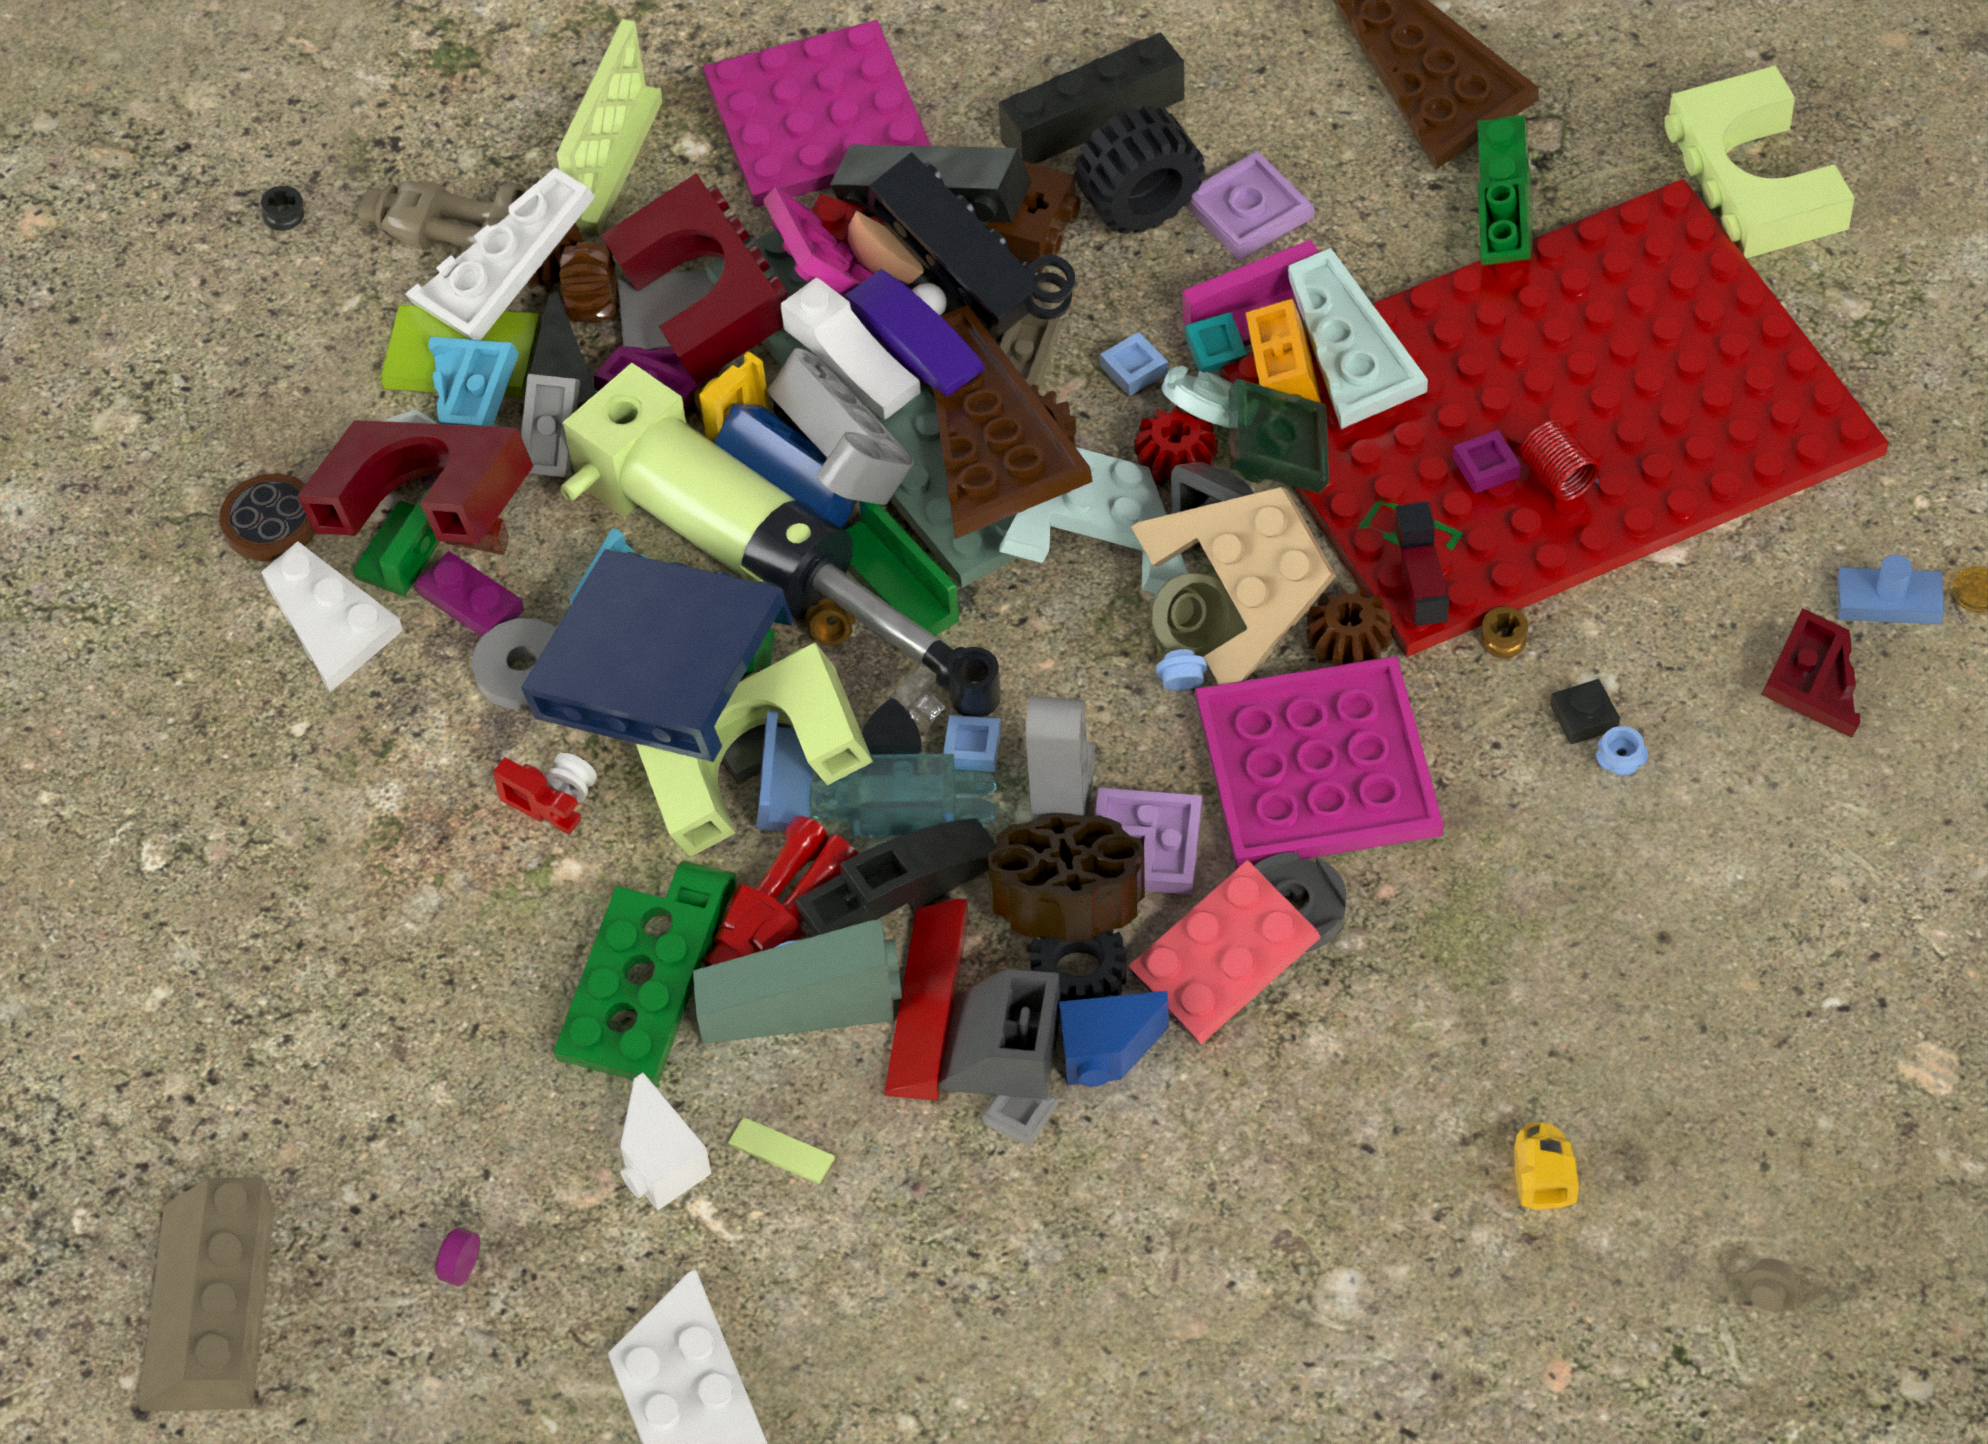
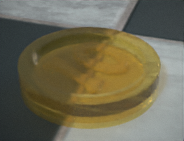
M1968 567L1956 575L1952 593L1955 601L1962 608L1975 613L1988 612L1987 567Z

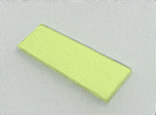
M745 1117L742 1118L728 1142V1145L819 1185L835 1159V1156Z

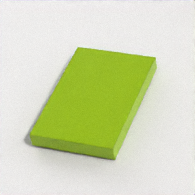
M399 305L381 374L383 389L437 392L434 388L432 374L436 372L435 358L429 350L428 344L430 337L468 338L418 306ZM504 311L481 339L482 341L512 343L519 352L504 397L525 398L527 376L531 371L541 327L539 313Z

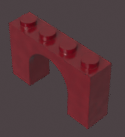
M697 173L601 234L602 239L637 292L688 260L706 256L725 259L722 274L712 290L703 298L659 326L696 384L782 329L784 325L781 303L790 297L776 274L769 279L764 275V272L771 267L756 244L748 249L744 245V242L751 237L736 214L729 218H726L724 212L729 210L730 206L716 184L707 189Z
M354 420L297 496L315 533L356 536L380 502L393 490L420 477L440 475L420 502L437 541L479 544L534 466L517 428Z

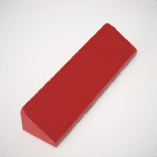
M954 899L916 909L902 988V999H900L884 1091L885 1096L939 1101L940 1090L938 1082L954 997L957 993L969 920L967 899Z

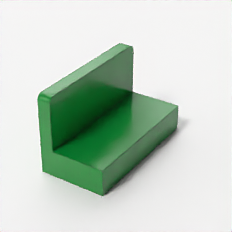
M430 488L426 489L417 505L405 501H399L354 567L355 579L398 595L406 596L441 542L437 541L420 504Z

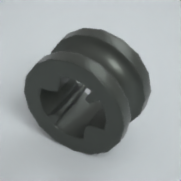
M290 186L273 187L266 191L261 198L263 220L270 229L286 231L299 225L304 218L303 198L301 193ZM287 205L288 210L278 211L277 207Z

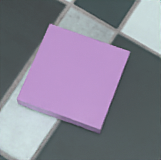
M1258 150L1202 181L1199 190L1192 194L1193 199L1185 206L1238 261L1314 218V206Z

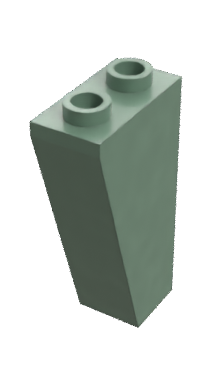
M882 919L863 922L693 970L696 1014L702 1044L894 1021L892 1000L902 999L895 939L884 940Z

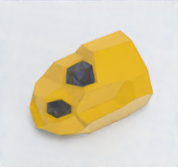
M1545 1122L1527 1123L1517 1134L1514 1146L1515 1174L1521 1206L1533 1210L1563 1208L1576 1204L1579 1183L1571 1142L1553 1124Z

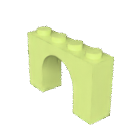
M1776 65L1671 94L1669 115H1666L1664 119L1667 136L1672 143L1677 142L1683 153L1684 164L1688 173L1691 176L1695 175L1701 184L1706 205L1709 209H1715L1721 219L1722 228L1746 259L1849 230L1855 199L1835 164L1785 178H1763L1741 170L1727 156L1731 149L1742 143L1790 130L1795 97Z
M816 643L792 651L786 658L759 672L745 676L739 682L714 725L722 744V748L714 762L636 744L669 835L690 857L736 834L719 790V767L724 754L739 736L756 726L766 723L767 710L778 711L777 723H784L794 727L807 762L827 786L873 762L836 669Z

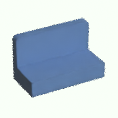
M767 710L756 829L785 831L794 817L801 815L810 818L813 768L807 762L795 729L777 727L778 711Z

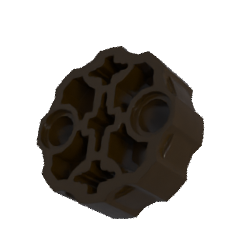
M1071 813L1041 814L1035 820L1024 824H1012L996 836L997 846L994 851L988 854L990 907L994 914L1003 916L1010 923L1011 930L1032 938L1046 936L1059 938L1065 942L1093 939L1097 934L1110 929L1123 928L1137 917V904L1145 898L1144 847L1140 838L1130 836L1123 830L1122 823L1100 815L1086 817Z

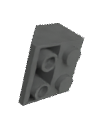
M1003 969L954 997L938 1082L939 1090L1047 1100L1060 1024L1059 1002H1061L1059 973Z

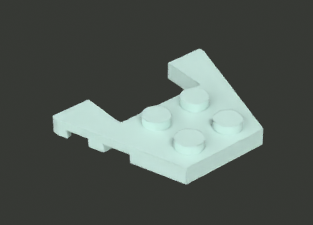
M1078 447L1076 449L1091 468L1093 482L1026 509L1021 513H1017L999 550L1002 553L1043 563L1049 552L1050 526L1141 550L1143 552L1142 590L1157 594L1169 579L1182 573H1188L1181 553L1160 567L1153 566L1131 528L1137 522L1166 515L1149 467Z

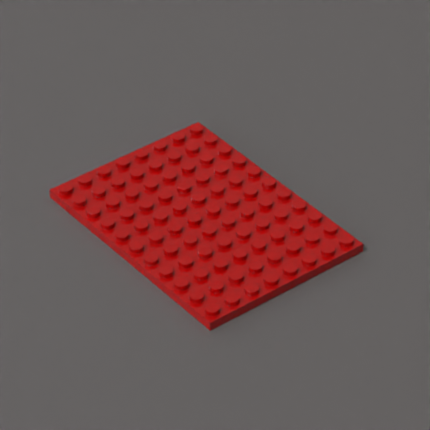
M1684 178L1534 238L1532 240L1530 259L1482 265L1481 260L1372 303L1428 379L1427 392L1343 429L1340 428L1307 330L1306 334L1321 401L1320 406L1308 409L1302 403L1300 395L1291 394L1285 397L1287 412L1278 411L1274 407L1268 392L1263 393L1260 388L1253 351L1247 353L1248 356L1241 359V361L1222 366L1220 370L1221 378L1230 381L1241 390L1238 391L1239 398L1246 406L1250 402H1256L1258 409L1251 422L1252 426L1359 587L1362 586L1365 596L1370 598L1380 595L1383 609L1390 610L1392 617V629L1390 632L1406 657L1482 626L1485 615L1492 609L1511 607L1520 610L1882 457L1886 455L1889 444L1884 435L1735 243L1731 241L1728 234ZM1552 420L1562 421L1599 464V474L1597 476L1599 484L1594 482L1587 491L1573 500H1557L1519 456L1520 447L1524 439L1533 429L1544 422ZM1499 430L1521 464L1520 477L1475 494L1453 460V446ZM1381 501L1387 504L1405 505L1428 501L1433 520L1463 532V535L1451 551L1446 545L1452 538V535L1435 528L1434 544L1449 596L1448 622L1422 626L1414 625L1401 575L1402 552L1400 546L1385 540L1380 532L1383 531L1387 534L1396 532L1395 510L1382 505L1369 523V526L1374 528H1358L1376 502Z

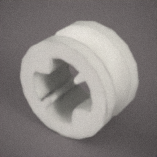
M569 753L557 754L553 761L554 768L549 769L545 775L548 787L577 798V802L584 801L588 794L587 787L592 786L597 778L595 770L578 756Z

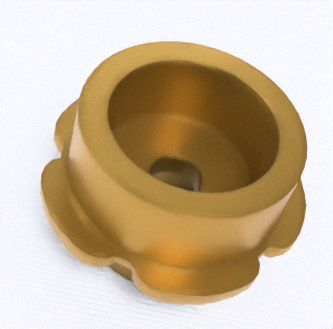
M828 598L820 599L818 605H812L806 613V623L810 625L812 637L820 644L827 646L838 645L845 641L852 634L853 628L851 626L856 622L855 617ZM832 616L836 621L828 622L826 618Z

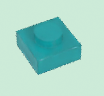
M1231 312L1185 326L1184 336L1198 372L1205 373L1206 371L1211 373L1221 370L1222 366L1239 362L1248 356Z

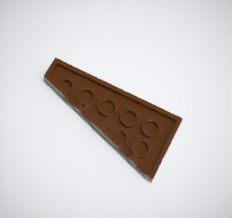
M1333 0L1435 170L1478 142L1477 121L1516 116L1538 101V86L1429 0Z
M966 305L941 315L948 325L980 358L985 368L984 371L948 397L933 387L955 539L1092 483L1093 479L1089 464L971 308Z

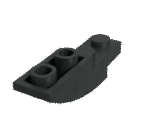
M977 818L955 820L915 830L879 844L840 863L841 875L797 898L796 908L815 936L863 922L878 920L909 902L916 910L988 871V854L995 850L997 844Z

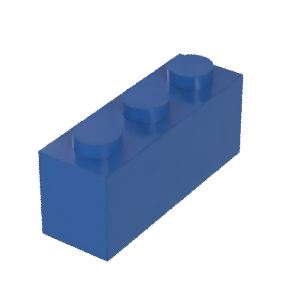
M733 404L715 440V444L794 499L806 503L843 529L857 500L847 499L834 493L820 481L817 473L827 460L826 456L808 437L762 405Z

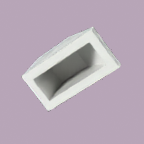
M642 1073L634 1078L620 1145L625 1168L620 1173L627 1187L638 1199L645 1195L654 1207L660 1210L711 1175V1169L704 1144L646 1075Z

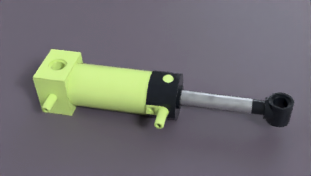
M634 363L628 365L563 422L573 470V476L562 484L560 488L562 495L567 500L574 501L584 491H587L623 518L638 505L740 576L741 579L757 583L765 581L782 588L792 616H804L812 605H818L820 599L828 598L935 673L937 685L949 693L952 707L963 716L984 717L995 711L1000 704L999 664L997 658L990 651L982 647L951 648L846 575L853 554V541L850 534L806 503L788 495L687 425L682 396Z

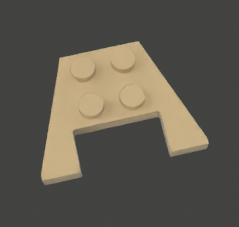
M1283 487L1137 522L1131 526L1151 564L1156 567H1160L1200 542L1244 620L1247 630L1203 656L1219 685L1245 681L1258 664L1262 665L1274 651V645L1290 626L1297 624L1336 577L1288 490Z

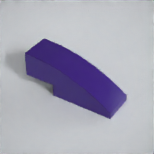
M880 269L844 295L846 300L850 302V308L859 321L874 338L884 344L885 350L906 370L947 397L985 370L980 358L940 315L913 291L883 269Z

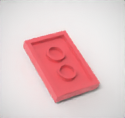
M1247 860L1128 966L1150 992L1167 991L1168 1011L1201 1045L1321 937L1315 927Z

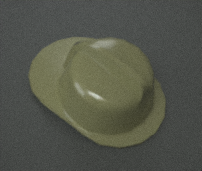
M1182 573L1169 579L1157 592L1156 597L1150 599L1149 602L1154 634L1164 647L1173 651L1188 649L1194 651L1195 655L1203 657L1247 630V626L1221 579L1198 573Z

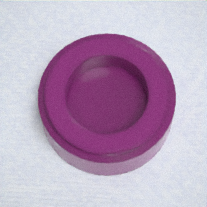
M457 1227L449 1232L440 1247L436 1260L435 1271L439 1280L455 1286H461L465 1283L475 1266L479 1254L480 1236L477 1233L461 1227Z

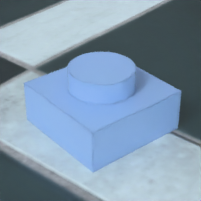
M1140 332L1135 333L1100 354V367L1129 397L1168 373V361Z
M949 715L943 752L944 769L995 773L1001 734L1000 718Z

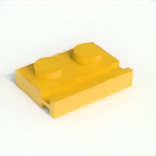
M749 351L743 355L744 364L738 368L732 365L720 377L710 380L699 394L706 438L715 443L733 404H758L769 410L763 361Z

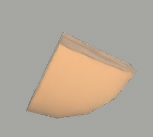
M858 211L855 212L848 225V243L858 263L873 274L883 269L899 281L902 280L907 284L914 282L924 272L922 263L887 227Z

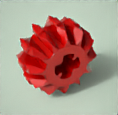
M1175 405L1170 413H1165L1156 408L1153 419H1142L1139 433L1136 434V439H1134V453L1137 454L1138 464L1149 467L1155 485H1158L1165 480L1171 481V471L1178 464L1204 462L1213 466V460L1216 459L1218 454V440L1216 439V434H1214V427L1211 422L1200 419L1188 412L1182 413L1180 408Z

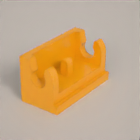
M1293 299L1246 312L1262 392H1268L1274 407L1280 412H1287L1285 397L1291 394L1300 395L1302 403L1308 409L1320 406L1321 401L1306 330Z

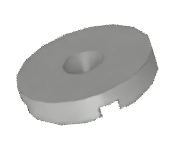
M516 618L500 623L485 633L474 648L471 664L479 691L491 703L507 709H521V705H529L521 686L533 666L523 671L514 670L510 666L521 658H531L537 661L557 627L537 618Z

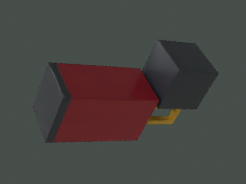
M1429 502L1398 505L1395 509V530L1402 552L1401 575L1414 625L1422 626L1448 622L1449 596L1434 544L1435 524Z

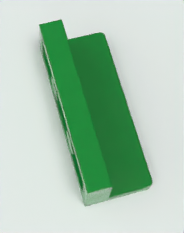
M859 501L861 521L845 530L850 534L853 541V554L847 571L866 589L934 636L959 621V609L955 583L879 504Z

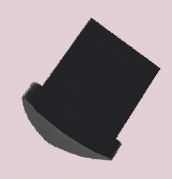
M891 698L871 715L862 731L863 738L873 760L872 763L866 765L868 783H919V754L922 752L919 730L906 708L896 699Z

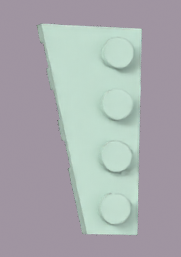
M1331 248L1289 265L1288 279L1341 429L1427 392L1428 379Z

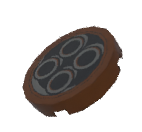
M280 473L258 475L241 482L227 495L220 508V526L230 548L244 558L262 562L273 561V556L283 554L296 542L306 546L312 541L315 531L297 496L306 484L296 477Z

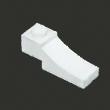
M818 277L781 303L784 330L815 353L862 403L867 405L882 419L886 420L921 393L920 380L896 361L869 333L851 310L850 302Z

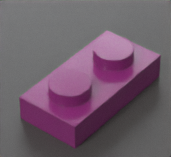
M450 551L415 582L418 595L481 637L496 625L516 619L525 611L520 597Z

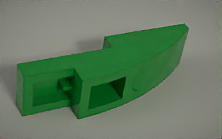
M1525 115L1477 121L1480 169L1478 205L1482 265L1530 259L1533 240V195Z

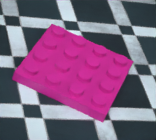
M878 20L703 66L705 81L754 207L765 205L763 200L774 187L790 197L831 187L830 184L850 144L931 146Z
M1397 656L1195 689V701L1236 870L1247 860L1255 866L1263 859L1279 853H1299V859H1308L1443 836L1444 824Z

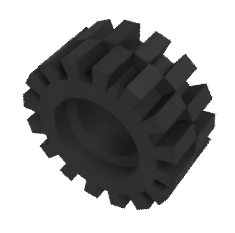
M1113 929L1097 934L1093 939L1065 942L1059 938L1046 936L1034 937L1032 940L1031 952H1029L1031 971L1059 973L1061 1002L1110 997L1111 995L1120 996L1122 994V984L1126 985L1127 965L1126 946L1123 947V937L1119 931L1113 934ZM1086 953L1094 956L1098 960L1099 966L1097 970L1088 975L1070 976L1059 970L1058 963L1061 958L1069 954Z

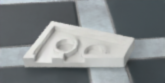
M296 542L262 571L267 588L289 625H292L309 659L313 661L329 693L403 631L400 619L299 542Z

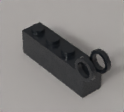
M911 152L869 185L867 208L963 306L968 305L995 339L999 338L1028 313L1039 319L1051 320L1063 316L1068 311L1075 284V273L1069 262L1055 255L1039 257L1031 265L1026 261L1020 262L1008 250V245L1003 236L994 228L987 229L977 219L975 210L969 201L962 195L955 196L944 185L941 174L931 163L925 162L923 164ZM1054 266L1065 273L1067 281L1056 273L1044 272L1037 275L1035 273L1042 267ZM1051 283L1058 286L1061 290L1046 292L1041 290L1038 285ZM1032 296L1045 303L1063 302L1057 308L1043 309L1034 303Z

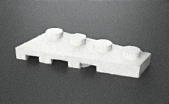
M554 168L508 207L510 213L508 216L491 227L487 224L473 236L477 240L476 243L457 259H454L452 255L436 267L440 272L423 287L417 283L405 295L413 304L469 340H481L594 200L595 195L584 184Z

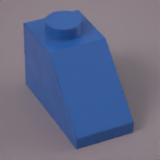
M1167 991L1059 1002L1067 1085L1082 1084L1095 1087L1103 1085L1108 1081L1121 1080L1169 1028Z

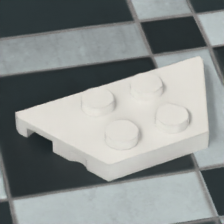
M696 1270L691 1271L608 1352L610 1364L642 1444H768Z

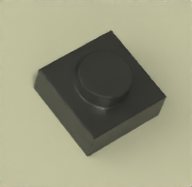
M1600 679L1551 693L1550 706L1571 745L1603 735L1611 728L1619 726L1620 717Z

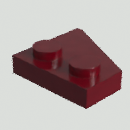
M1802 608L1761 695L1852 738L1861 720L1860 713H1855L1853 700L1856 679L1854 668L1849 661V656L1852 652L1850 630Z

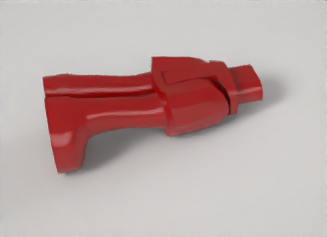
M801 815L794 817L785 829L786 843L764 877L754 888L746 884L738 885L732 894L720 920L717 934L713 938L716 946L703 960L704 965L708 967L775 948L784 942L799 940L803 936L800 927L803 918L797 911L796 899L841 875L840 863L859 853L839 835L833 834L829 839L826 830L817 821ZM815 861L789 896L782 903H779L776 899L797 872L807 862Z

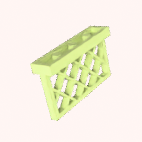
M621 20L556 153L559 170L587 186L595 195L594 200L576 221L580 232L600 235L663 102L661 89L645 85L635 21Z

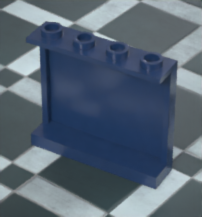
M604 549L521 686V689L537 720L714 762L722 748L714 725L773 622L791 626L794 619L782 588L776 587L769 582L760 581L757 583L735 578L724 572L717 571L712 573L690 568L679 562L667 563L645 558L634 552L622 553Z

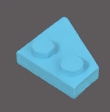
M430 337L428 342L429 350L434 355L436 372L432 373L434 388L439 394V399L436 403L439 423L493 427L519 355L517 349L512 343Z

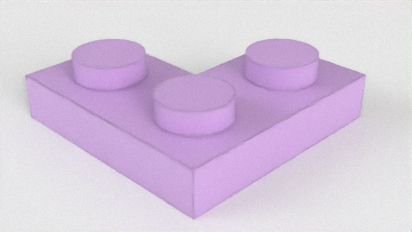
M1098 788L1095 816H1104L1122 823L1123 830L1130 836L1140 838L1143 844L1145 891L1193 895L1202 816V795Z

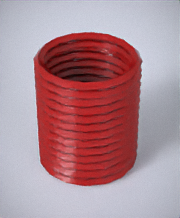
M1552 420L1537 426L1527 435L1520 447L1519 456L1559 501L1573 500L1582 495L1591 487L1599 474L1598 462L1580 444L1579 440L1574 437L1562 421Z

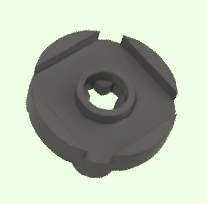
M1286 852L1267 857L1254 866L1284 897L1291 895L1294 900L1304 898L1307 901L1302 905V909L1298 911L1315 927L1321 938L1306 952L1324 946L1342 931L1345 921L1346 888L1342 878L1330 864L1316 858V863L1306 859H1299V853Z

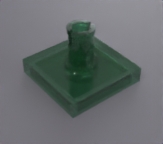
M1236 379L1228 390L1230 469L1239 471L1245 479L1253 483H1260L1265 479L1321 493L1329 483L1326 404Z

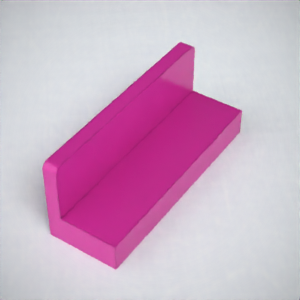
M1308 240L1183 290L1184 325L1231 312L1243 344L1246 347L1252 344L1246 312L1289 299H1293L1302 323H1304L1288 279V268L1291 264L1320 253L1312 240Z

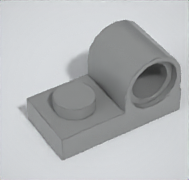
M528 374L521 438L534 466L529 473L568 478L573 476L563 422L577 410L580 388L579 379Z

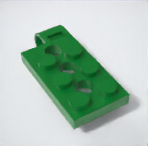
M683 860L674 873L665 898L615 886L553 1051L557 1061L634 1080V1078L644 1073L654 1086H658L694 987L693 970L701 968L707 950L712 951L715 947L713 938L717 934L725 908L736 890L737 877L734 872ZM666 916L672 920L671 928L661 936H650L644 932L646 924L653 917ZM648 963L655 967L653 976L645 983L634 984L627 980L629 970L636 964ZM628 1010L637 1014L636 1023L631 1029L624 1032H616L609 1028L610 1020L616 1013Z

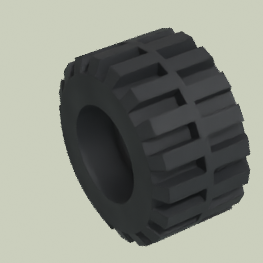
M1143 106L1139 110L1135 108L1126 110L1123 115L1118 117L1115 115L1107 120L1108 123L1102 128L1098 127L1092 133L1093 137L1081 147L1082 154L1076 158L1074 165L1077 169L1074 172L1077 186L1106 226L1112 231L1118 230L1122 234H1128L1131 231H1134L1135 234L1145 232L1150 227L1154 229L1162 225L1165 220L1172 219L1183 206H1187L1193 199L1192 194L1199 190L1202 184L1200 178L1205 175L1203 155L1172 113H1168L1162 107L1154 109L1153 106Z

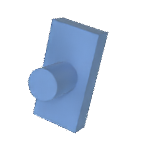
M1901 555L1887 556L1883 559L1880 569L1839 567L1837 577L1838 620L1942 624L1944 616L1942 572L1912 570L1911 562Z

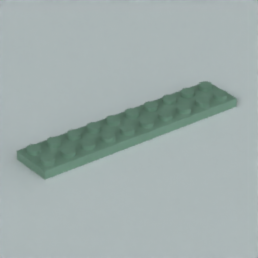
M776 230L746 244L747 249L756 244L771 267L764 272V275L769 279L776 274L789 296H792L808 284L795 271L794 267L797 263L782 247L784 239ZM718 258L706 264L708 278L714 285H716L722 274L725 259ZM784 327L761 342L781 368L795 348L804 349L817 356L785 331ZM877 340L878 343L885 349L884 344L881 341ZM920 382L921 393L886 420L882 419L867 405L865 407L914 459V465L890 501L962 588L1018 558L1017 556L999 552L1000 545L1017 514L955 539L936 400Z

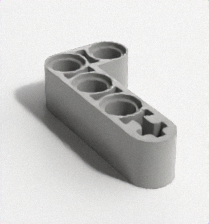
M795 348L769 386L768 393L826 456L827 460L817 474L820 481L828 489L847 499L886 505L914 465V459L827 364L814 354L801 348Z
M1030 696L1026 718V749L1032 820H1035L1041 814L1070 813L1088 817L1095 767V742L1087 741L1085 700Z

